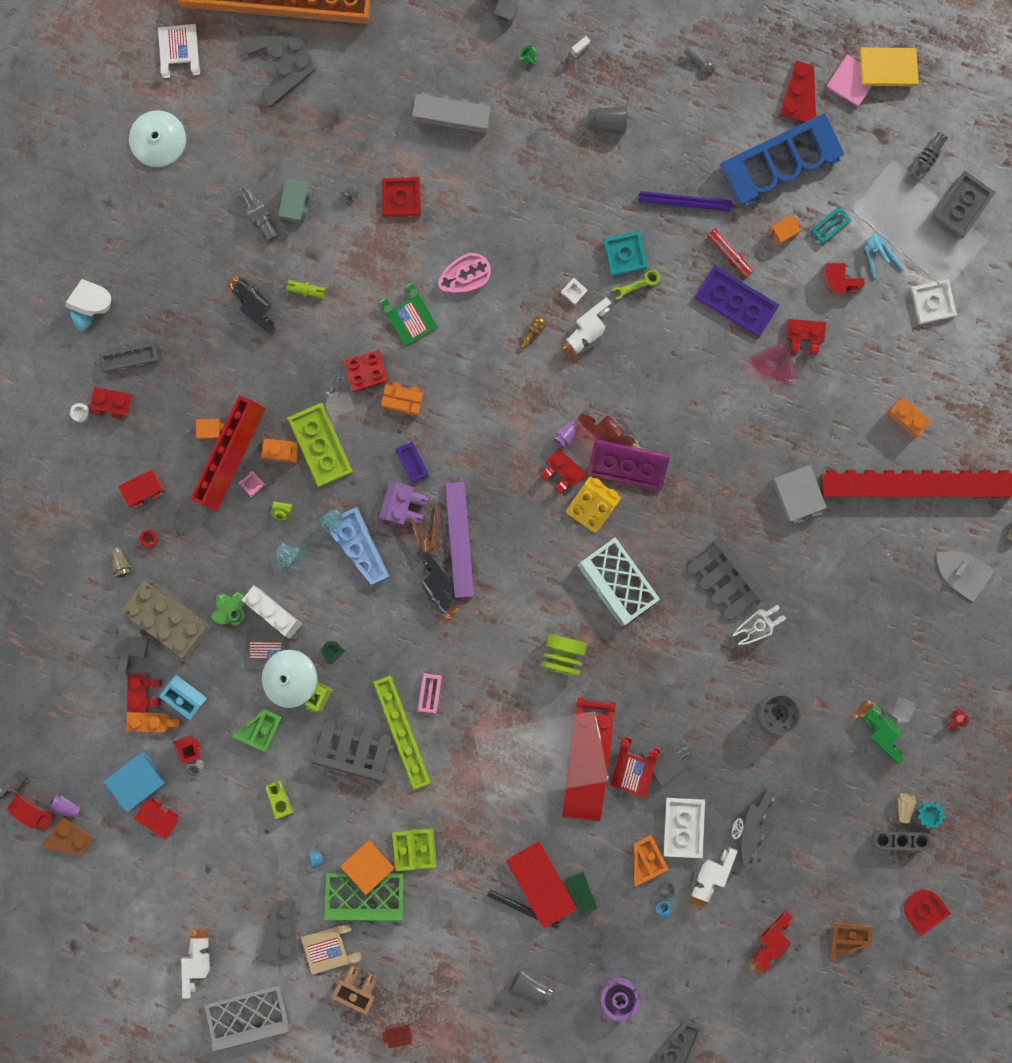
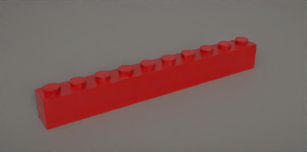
M826 470V473L820 475V486L823 498H1012V473H1010V470H998V473H990V470H979V473H971V470H960V473H952V470H940V473H933V470H921V473H914V470H902V473H895V470H883V473H876V470H864V473H856V470H845V473H837V470Z

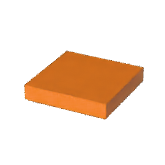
M369 840L340 866L366 895L395 869Z

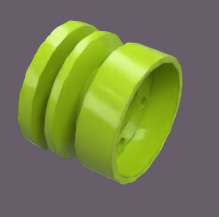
M549 634L546 646L553 649V653H544L543 656L551 658V662L542 661L541 666L546 667L550 671L565 675H580L581 670L573 669V665L582 666L583 663L576 660L575 657L576 655L585 656L588 643Z

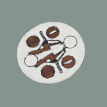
M740 818L734 822L732 827V837L734 839H738L743 831V821Z

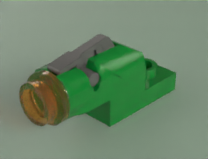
M866 700L857 711L870 729H874L868 736L895 763L900 764L904 760L901 756L903 752L896 745L891 746L901 735L899 727L896 725L897 718L874 702Z

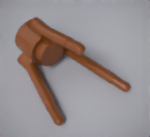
M434 506L432 535H424L422 540L414 519H410L417 539V547H422V552L437 551L438 506Z

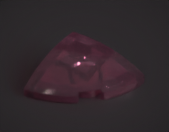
M785 341L749 357L753 367L764 376L767 374L775 377L777 381L799 379L796 366Z

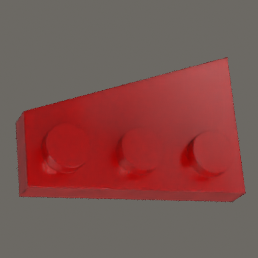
M795 61L779 116L801 123L816 117L814 65Z

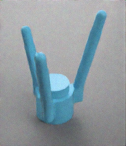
M875 234L865 240L867 246L864 249L867 253L873 279H876L871 251L873 253L880 251L886 263L889 264L890 260L885 253L886 251L901 271L905 270L879 234Z

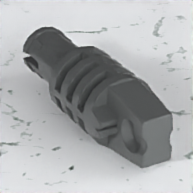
M937 132L931 144L925 146L915 161L909 175L916 181H920L930 171L940 156V149L948 140L947 136L943 137L944 133Z

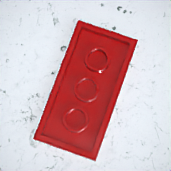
M540 841L506 860L543 929L577 910Z

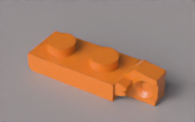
M127 712L126 731L166 732L170 731V727L181 726V719L171 718V714L162 712Z

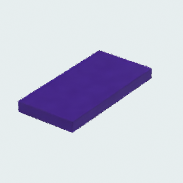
M715 265L694 298L758 338L779 307V304Z

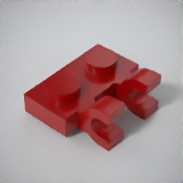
M788 319L786 339H791L790 353H798L800 351V340L810 341L809 355H817L819 353V342L825 341L826 322Z
M558 448L546 461L549 467L541 474V477L547 481L554 472L560 475L563 480L556 486L555 490L561 494L568 485L574 488L587 473Z
M127 673V712H148V706H161V698H148V687H162V679H148V673Z

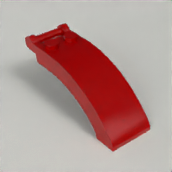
M582 697L577 698L562 817L596 822L601 820L616 702L610 701V703L583 700ZM582 707L609 712L608 715L582 712Z

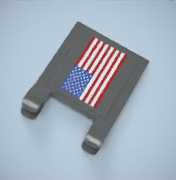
M247 631L246 669H264L265 664L274 654L285 650V639L290 638L284 636L279 631ZM296 631L291 639H298L299 632Z

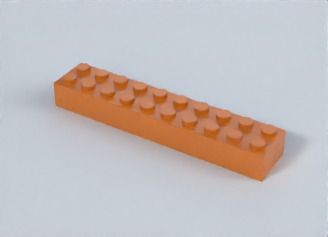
M177 0L181 8L369 24L371 0Z

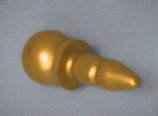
M543 316L533 318L532 325L529 326L531 331L523 339L522 348L530 344L535 334L540 335V331L546 328L547 321Z

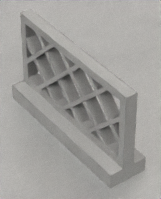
M280 986L204 1005L213 1052L291 1032ZM277 991L278 999L274 1005L265 1000L269 992ZM255 996L261 1000L256 1010L246 1005L250 997ZM234 1001L242 1005L237 1015L228 1010V1007ZM263 1002L273 1007L267 1017L258 1012ZM218 1006L223 1010L218 1020L211 1016V1007ZM244 1007L254 1012L248 1022L239 1017ZM275 1009L281 1012L282 1022L275 1023L269 1019ZM225 1012L235 1017L230 1027L220 1022ZM256 1014L265 1019L259 1028L250 1024ZM237 1019L247 1024L240 1033L232 1029ZM218 1024L228 1029L223 1037L216 1039L215 1029Z

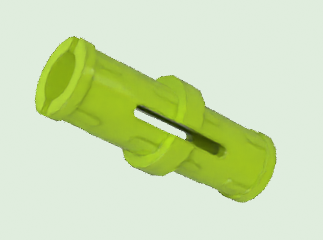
M288 280L286 292L303 294V297L312 296L324 299L326 287L310 285V282L301 283Z

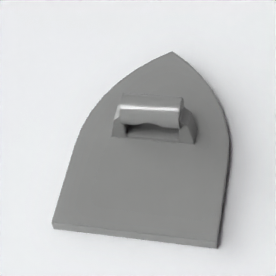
M945 551L936 554L937 565L944 580L954 590L972 602L975 601L995 571L976 557L965 552Z

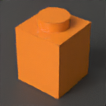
M791 214L772 225L769 230L778 245H781L801 232V224Z
M219 418L196 419V438L198 440H217L225 424Z

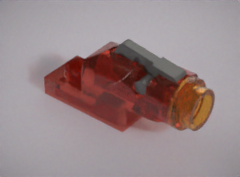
M582 413L577 418L597 440L611 441L616 444L640 448L636 437L622 418L615 419L607 415L597 426L594 424L596 420L590 414L585 415Z

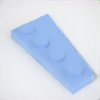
M358 507L322 523L371 585L390 577Z

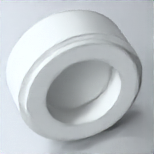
M76 403L70 409V416L76 422H85L90 417V409L83 403Z

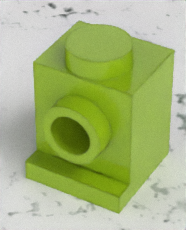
M317 681L314 694L304 703L306 709L314 713L323 711L330 694L333 693V689Z

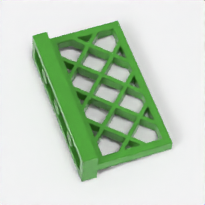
M326 873L324 920L403 921L404 874H389L386 877L387 879L384 882L381 881L382 884L375 891L372 890V894L363 901L357 894L360 888L354 891L347 884L351 880L347 873ZM330 878H339L343 884L335 891L330 886ZM391 878H399V887L393 892L386 883ZM345 885L353 892L346 901L337 894ZM383 886L392 893L384 902L376 894ZM336 895L343 903L337 909H330V900ZM354 895L362 902L357 909H352L347 904ZM375 895L381 901V904L376 909H371L366 903ZM394 895L399 900V909H390L385 903ZM344 905H346L349 909H341V908H342Z

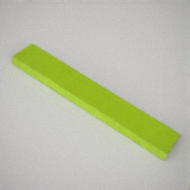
M392 676L374 681L373 684L412 789L416 790L431 784Z

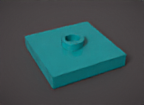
M641 231L603 238L611 277L648 269Z

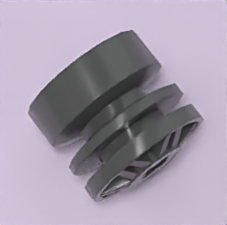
M786 694L770 695L758 704L756 721L758 726L768 734H788L799 726L801 708L798 702L791 696ZM773 712L780 714V718L773 716Z

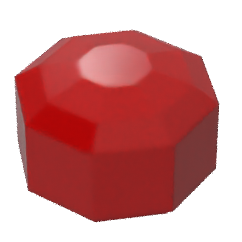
M151 529L142 531L139 537L141 545L146 548L155 547L159 541L157 532Z

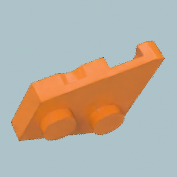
M651 834L634 843L635 886L669 870Z

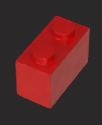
M153 469L118 486L127 506L130 508L134 507L135 509L145 505L144 501L150 498L155 500L161 497L162 492L165 491L156 471Z

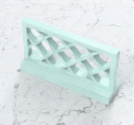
M616 537L577 564L621 627L628 624L660 600ZM613 543L618 549L617 557L607 555L608 547ZM595 556L604 557L602 568L595 567L591 559ZM606 558L617 560L615 570L605 568ZM620 560L626 561L629 564V572L618 571ZM605 571L615 573L613 583L604 580ZM618 574L628 575L627 585L616 584ZM631 576L640 579V588L630 586ZM616 587L626 588L625 599L617 598L615 595ZM629 589L639 591L638 601L628 600ZM642 591L650 593L653 600L649 603L641 602ZM627 602L637 604L636 612L631 616L626 610Z

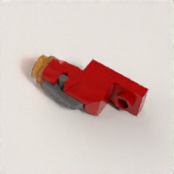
M786 910L759 937L765 945L760 947L748 965L759 977L772 970L788 957L787 950L791 942L780 932L782 929L786 930L792 923L791 919L793 917Z

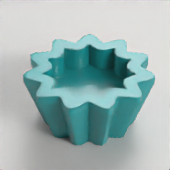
M930 801L929 804L923 803V808L918 809L920 815L917 818L921 819V825H926L927 829L931 827L936 829L938 825L943 824L942 819L945 818V815L942 813L944 809L940 808L939 803L934 804Z

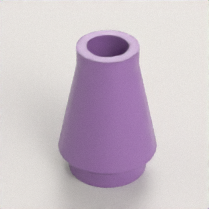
M571 420L555 433L553 440L562 448L569 446L580 425L576 421Z
M62 795L61 797L55 796L50 808L55 814L75 818L80 809L79 806Z

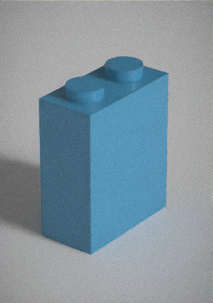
M142 752L106 779L104 783L106 784L105 789L110 795L114 794L118 801L116 803L120 809L129 812L166 784L167 781L148 756Z

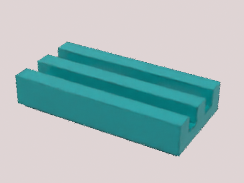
M839 206L813 227L810 232L823 245L852 220ZM838 212L841 214L821 232L818 233L816 231ZM842 218H845V221L824 239L821 237Z

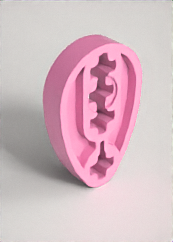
M478 253L465 254L452 262L444 270L438 280L439 288L443 292L452 294L468 293L481 289L490 279V264L484 256ZM479 263L487 266L484 268V272H481V270L476 271V276L469 274L467 280L459 278L461 271L468 273L470 267L477 269ZM444 279L452 281L449 288L442 286Z

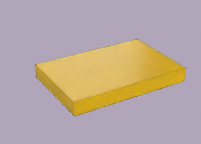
M861 47L859 49L861 86H918L916 48Z

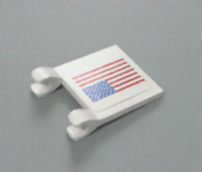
M196 24L158 27L162 77L170 78L169 64L191 62L193 75H200Z

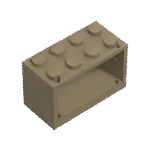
M144 580L121 609L124 615L182 659L190 658L212 629L210 625L152 581Z

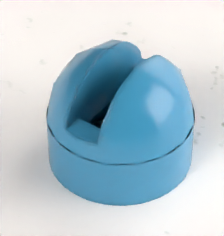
M319 852L309 853L311 868L322 864L323 856Z
M662 901L656 906V912L661 918L666 919L672 915V907L669 902Z

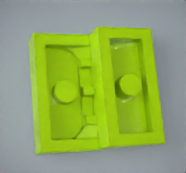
M433 828L392 832L395 871L437 867Z

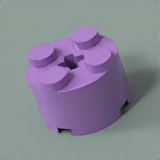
M621 977L611 978L603 985L600 991L601 1006L608 1017L621 1021L632 1017L637 1012L640 1005L639 994L635 985L628 979ZM622 995L624 1000H620L618 1003L616 997Z

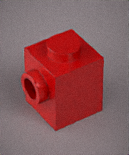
M191 735L172 742L178 760L182 764L201 758L199 741Z

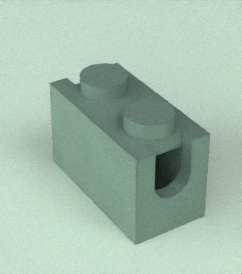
M291 179L285 180L278 214L281 220L302 224L303 218L307 219L308 208L306 204L307 200H311L312 189L308 186L309 183Z

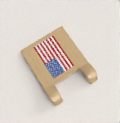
M351 922L301 937L312 974L355 963L362 959L360 952L347 955L341 938L342 933L350 932L353 929Z

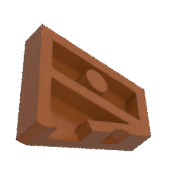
M833 922L830 959L836 960V957L847 953L849 955L858 949L870 947L873 926Z

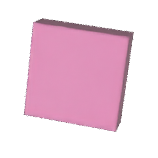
M253 470L239 482L251 498L266 486Z

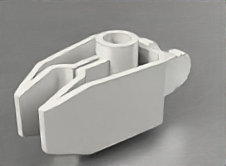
M776 605L767 611L759 609L743 622L733 633V637L743 631L747 632L748 636L739 641L738 645L749 644L771 635L774 632L775 626L786 619L784 615L779 616L773 622L769 618V615L774 614L780 609L779 606Z

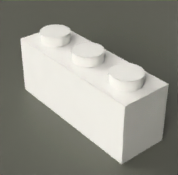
M254 585L242 599L245 604L281 634L290 639L302 625L300 621Z

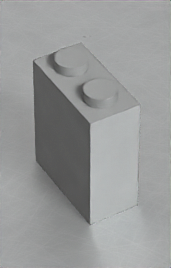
M811 465L772 479L788 522L799 523L805 520L804 516L811 514L812 517L823 514L822 510L827 508Z

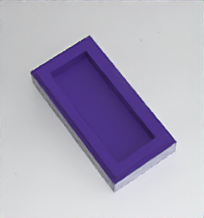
M413 441L395 449L412 484L429 476Z

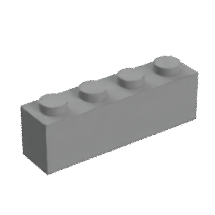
M421 92V94H416L412 118L413 121L488 133L491 106H488L485 102H477L475 104L469 103L467 99L460 98L457 101L451 100L448 96L440 95L439 97H433L430 93Z

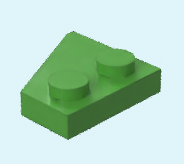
M264 709L234 733L232 737L267 752L282 716Z

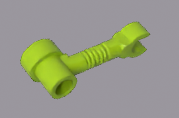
M649 270L645 274L644 279L621 288H613L612 292L616 290L621 292V295L616 297L615 300H620L627 293L641 287L657 285L660 282V274L656 270ZM655 276L656 280L652 282L649 278Z

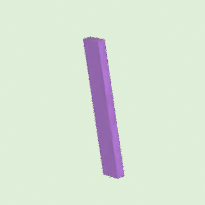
M465 482L445 483L455 598L474 596Z

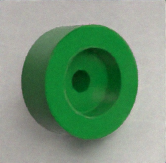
M528 45L520 51L518 59L523 65L529 63L535 65L538 61L535 58L537 50L532 45Z

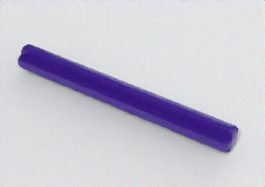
M640 191L638 197L639 202L731 211L733 205L731 200Z

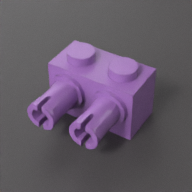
M389 481L379 518L398 524H404L405 521L411 523L410 519L413 518L415 524L420 526L422 521L416 518L423 519V514L409 511V503L425 507L427 502L422 500L428 501V496L413 492L414 487Z

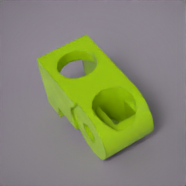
M279 780L266 785L275 819L279 820L295 814L282 781Z

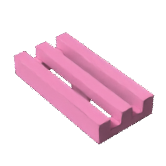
M423 673L418 704L419 712L437 714L442 681L441 675ZM427 677L430 678L426 708H422ZM434 679H438L434 707L430 709Z

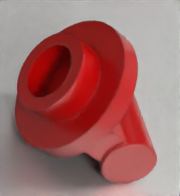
M954 710L951 714L953 720L948 724V728L954 730L958 725L966 727L969 724L968 715L962 710Z

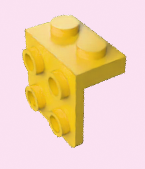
M590 476L566 509V513L596 533L622 497L613 489L603 485L599 479Z

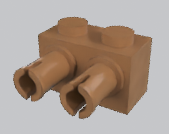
M350 964L344 980L337 982L330 1000L366 1016L375 998L371 993L379 978L367 973L361 989H357L354 983L361 969L358 967L355 969V966Z

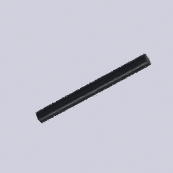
M489 890L488 897L538 920L533 909L496 891ZM556 921L549 926L557 929L560 922Z

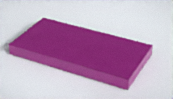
M595 439L587 475L662 491L670 455Z

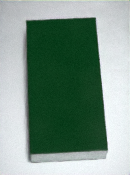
M584 872L565 879L579 916L597 909Z

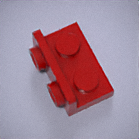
M94 387L91 404H88V409L93 410L92 414L103 416L104 413H109L112 418L122 419L123 416H129L133 395Z

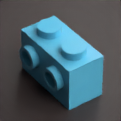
M177 675L169 682L159 696L189 720L207 699Z

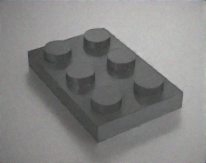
M964 170L932 217L963 239L996 192Z

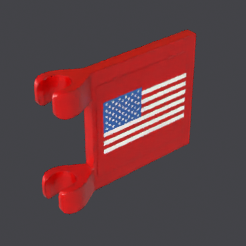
M625 737L620 744V751L610 785L646 799L661 750L654 747L650 751L648 759L628 752L632 739Z

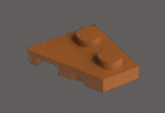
M63 816L41 847L83 855L95 838Z

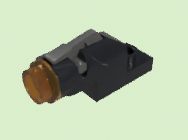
M235 275L228 282L227 287L242 304L244 303L240 310L272 336L276 332V329L273 327L275 323L268 317L263 319V316L271 308V304L266 297L267 291L248 279Z
M428 552L423 556L425 561L422 563L428 571L433 570V573L422 581V588L424 590L422 597L439 614L441 613L442 617L445 616L448 620L460 610L457 608L458 604L454 601L450 590L446 589L452 583Z

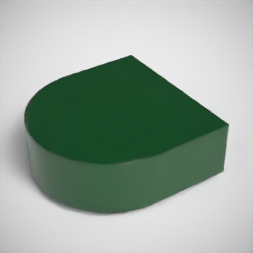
M335 641L326 642L322 648L323 656L331 664L345 652L344 648Z

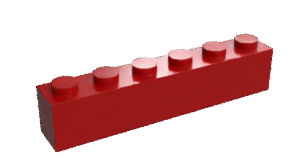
M238 396L190 500L216 512L218 511L266 409L265 407L243 396Z

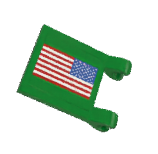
M413 283L406 285V289L412 298L392 309L386 298L380 300L382 308L405 346L438 327Z

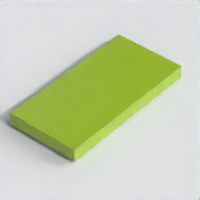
M319 403L287 418L318 488L353 473L323 403Z

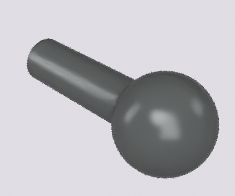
M689 47L686 48L683 53L700 66L702 74L711 75L714 73L715 64L712 61L704 60Z

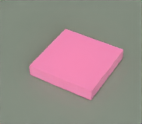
M847 54L826 88L859 107L871 86H861L860 62Z

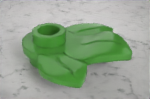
M238 591L232 598L225 594H218L215 600L218 610L211 614V618L221 625L228 623L240 625L245 620L243 595ZM237 612L238 616L233 619V614Z

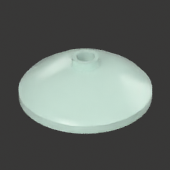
M150 111L141 115L133 123L129 133V145L135 157L143 164L150 167H165L174 163L182 155L186 146V133L183 125L174 115L165 111ZM154 133L159 134L158 138L153 139L152 135Z
M296 650L280 651L274 654L264 666L262 672L263 689L267 697L278 706L285 708L301 706L315 692L317 686L316 668L310 658L302 652ZM283 676L287 678L285 683L282 680Z

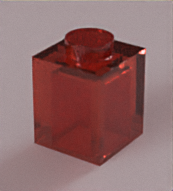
M409 1021L387 1025L385 1032H382L384 1044L388 1043V1048L412 1044Z

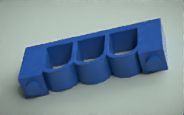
M826 113L723 161L720 166L738 205L744 204L746 207L756 202L754 198L758 197L759 194L771 190L777 181L782 183L789 182L797 177L801 170L811 171L822 163L824 165L830 163V166L840 162V157L845 154ZM806 131L809 132L818 152L816 164L807 165L801 160L791 138ZM783 142L795 166L793 174L788 177L778 173L767 151ZM761 154L770 173L771 181L769 186L766 188L757 187L752 182L743 161Z

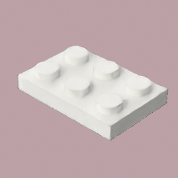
M666 797L663 856L703 857L705 799Z

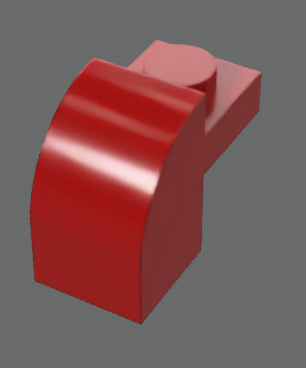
M826 263L824 265V283L827 289L834 295L843 296L846 293V289H848V292H859V289L865 286V278H846V263Z
M17 793L6 809L22 824L45 833L56 817L53 813L38 807L31 799Z

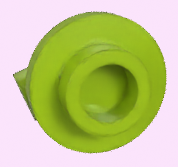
M273 501L272 516L280 521L288 519L292 512L293 504Z

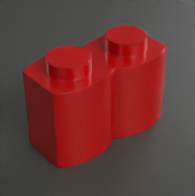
M154 797L152 799L148 798L134 819L167 840L181 820L178 817L179 814L171 808L167 810L162 807L163 803Z

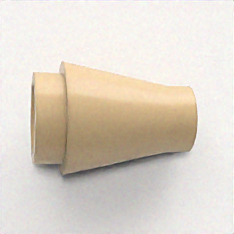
M901 793L899 798H897L899 822L910 823L917 802L914 795Z

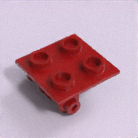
M380 350L343 360L352 392L356 391L357 393L365 388L369 389L370 386L374 388V385L386 384L385 382L389 381Z

